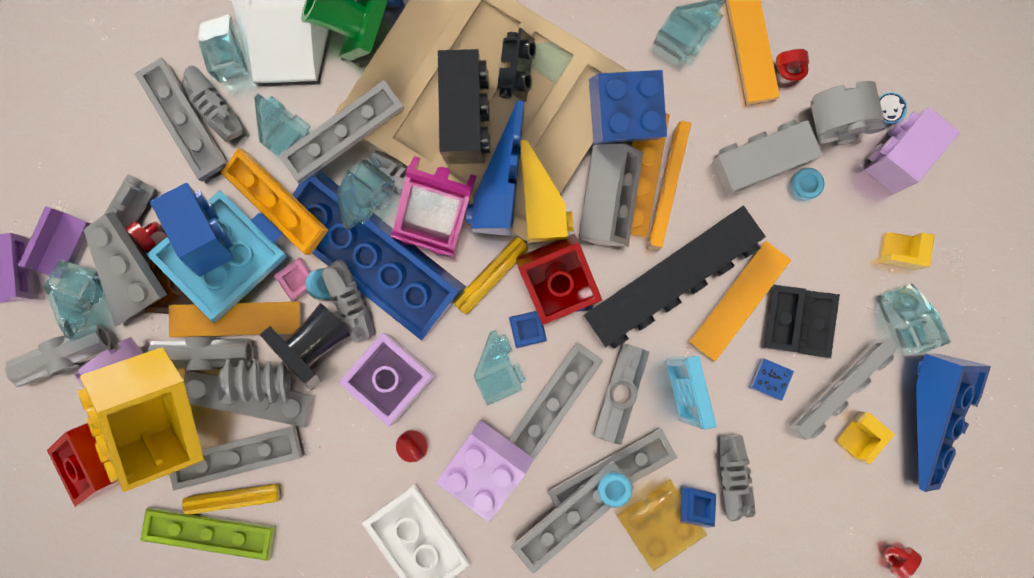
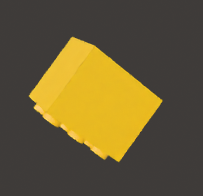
M163 347L80 375L83 389L77 391L84 411L86 410L88 418L86 420L92 436L96 439L95 447L101 462H105L104 467L110 482L117 480L123 493L204 460L184 380Z

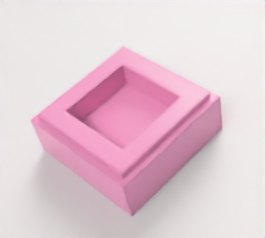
M299 257L276 273L274 277L289 299L294 302L308 293L306 279L311 270L304 260Z

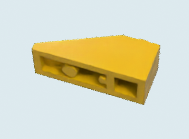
M520 140L528 243L567 240L568 231H574L572 211L566 212L563 198L528 141Z

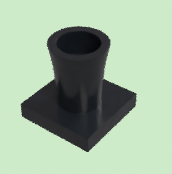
M322 303L318 304L303 324L285 341L271 326L260 334L266 344L310 390L314 389L320 383V380L309 367L334 346L351 336L341 322Z

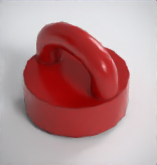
M792 49L778 54L776 63L782 78L794 82L803 80L807 76L809 71L808 64L810 63L808 51L805 49ZM800 69L799 73L788 72L789 70Z
M134 221L126 227V232L144 252H148L156 246L150 236L158 231L160 225L158 222H152L142 228L140 224Z
M415 429L402 433L396 442L397 454L401 459L410 463L421 460L427 454L429 448L426 435Z
M889 547L884 551L885 559L891 564L890 572L897 578L911 577L922 562V556L912 547H908L905 550L898 547Z

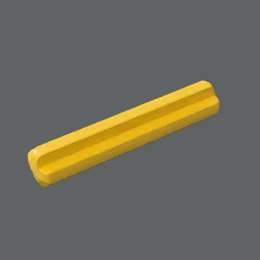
M514 237L454 300V305L462 313L468 314L515 265L516 258L528 251V245L521 238Z
M277 484L192 495L183 498L182 509L184 514L189 515L274 503L280 499V490Z

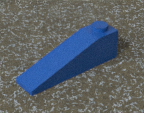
M517 100L476 191L474 204H468L466 223L472 224L471 229L475 233L512 236L521 148L520 140L522 138L524 101Z
M925 354L924 358L919 362L917 367L918 380L916 383L919 490L928 492L941 488L956 455V449L952 445L962 433L965 434L969 426L965 422V416L970 405L978 406L991 366L943 354Z

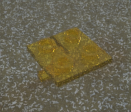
M671 479L617 514L618 519L652 571H655L707 536L702 526L680 522L682 496Z

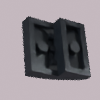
M773 285L764 348L831 359L840 294Z

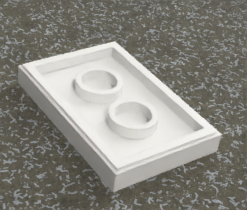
M416 484L362 522V525L399 578H455L472 564Z

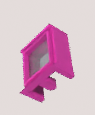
M414 156L406 170L405 182L390 237L398 239L407 245H417L430 249L436 254L453 256L477 176L471 174L467 184L464 185L448 180L450 170L446 167H438L434 175L418 170L420 158Z

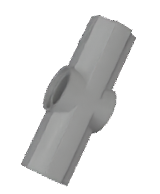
M94 325L70 336H59L40 343L38 349L6 361L5 372L8 380L15 387L26 386L46 376H56L79 367L78 363L98 356L107 349L110 351L111 341L108 333L101 325Z
M216 337L186 338L183 341H151L148 348L149 352L163 347L175 368H186V370H216V367H223L227 359H230L232 367H237L240 360H244L245 366H251L253 359L251 339L245 338L216 340Z
M625 343L622 344L611 382L606 389V398L594 437L614 444H622L633 405L638 399V389L650 351ZM618 385H626L630 391L629 399L624 403L616 402L613 396L615 388Z

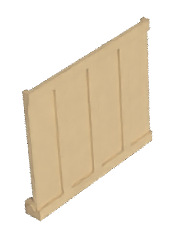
M409 0L344 103L339 105L334 115L385 80L405 109L362 140L407 167L414 156L420 158L418 166L420 171L434 175L438 167H446L450 170L448 180L464 185L467 184L471 174L476 175L477 178L469 204H474L476 191L517 100H520L513 94L511 99L500 98L499 91L496 89L499 69L511 68V63L501 62L503 38L507 37V32L518 33V29L522 28L535 39L536 55L531 63L532 86L527 94V102H524L521 140L528 141L556 189L561 194L593 144L589 79L598 73L631 71L515 0ZM479 49L481 60L487 61L489 89H483V93H487L490 121H485L484 127H488V134H490V154H485V163L446 164L440 154L438 50ZM520 148L512 234L530 245L527 234Z

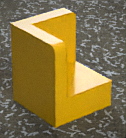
M892 232L885 233L880 263L915 270L930 267L935 235L919 233L909 236Z
M858 411L835 441L859 462L871 464L895 434L871 413Z

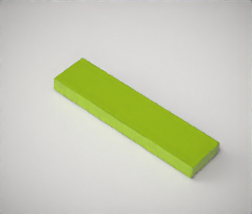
M148 507L145 509L140 541L268 561L271 559L276 526L200 514L186 515L181 511Z

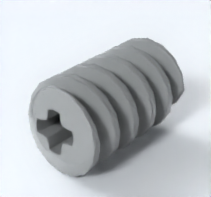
M227 359L219 374L218 400H223L226 394L228 400L234 402L240 393L243 402H248L252 394H254L255 401L261 403L267 393L270 403H275L280 394L282 402L287 404L290 393V373L286 371L284 362H280L277 371H273L271 361H267L264 369L260 370L257 360H254L250 370L245 367L244 360H240L237 368L233 369L230 359Z

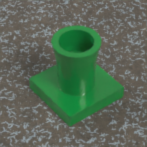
M306 0L302 10L301 21L345 35L339 57L352 61L371 53L388 0Z

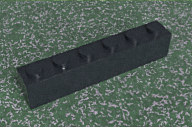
M743 205L585 313L582 318L603 348L610 345L615 349L629 339L626 335L627 332L635 327L641 331L656 321L652 316L663 308L667 313L681 304L682 301L679 297L688 290L693 295L707 286L708 282L705 280L707 277L715 272L720 277L735 266L732 260L742 254L746 259L761 248L758 242L766 238V236Z

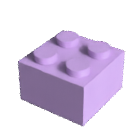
M930 107L918 114L913 111L904 121L901 119L890 130L888 135L891 138L884 145L882 143L878 145L869 155L868 159L871 160V163L866 167L865 171L893 194L919 183L959 135L960 131Z
M382 332L339 381V384L383 423L391 426L436 375L389 334Z
M481 420L439 477L436 484L490 522L525 476L534 458Z

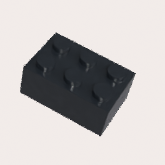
M479 49L438 50L439 150L446 164L485 163V154H490V134H488V127H484V122L490 121V108L487 93H483V89H489V72L487 61L480 58Z

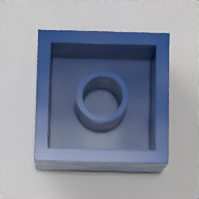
M663 70L598 73L589 79L593 145L652 141L667 137Z
M186 182L149 201L178 258L197 276L200 277L235 259L229 249L234 244L227 231L222 229L217 221L220 217L211 202L207 201L201 190L195 192Z

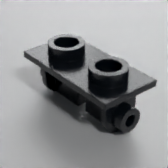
M522 28L518 29V33L507 32V37L503 38L501 62L511 63V68L499 69L496 90L499 91L500 98L511 99L513 94L520 100L527 102V94L532 86L530 71L532 59L536 55V44L534 42L535 39Z

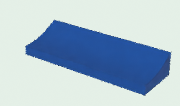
M317 171L299 184L292 194L329 230L312 254L327 266H331L337 259L344 260L354 281H356L357 289L421 341L426 338L454 300L466 288L463 283L415 245H407L398 239L390 237L393 231L391 226L323 172Z

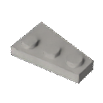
M114 211L104 214L83 229L115 327L126 322L167 295Z

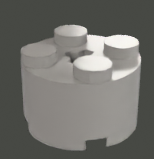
M859 81L855 82L856 88L845 89L844 85L822 91L812 97L813 101H810L817 136L821 144L837 141L838 145L846 144L857 140V134L863 132L865 134H874L885 130L884 116L875 82Z

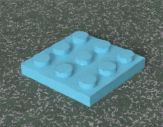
M221 190L213 195L208 202H211L220 217L217 221L222 229L227 231L234 244L229 249L235 259L199 277L178 258L168 237L147 254L214 324L287 258L285 253L255 226Z

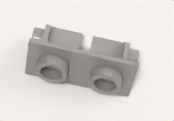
M127 174L105 214L114 211L126 230L128 225L138 221L156 189Z

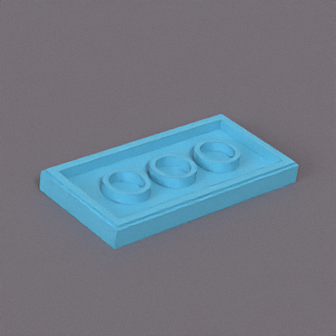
M685 356L667 359L665 362L680 421L703 430L717 427L700 357Z

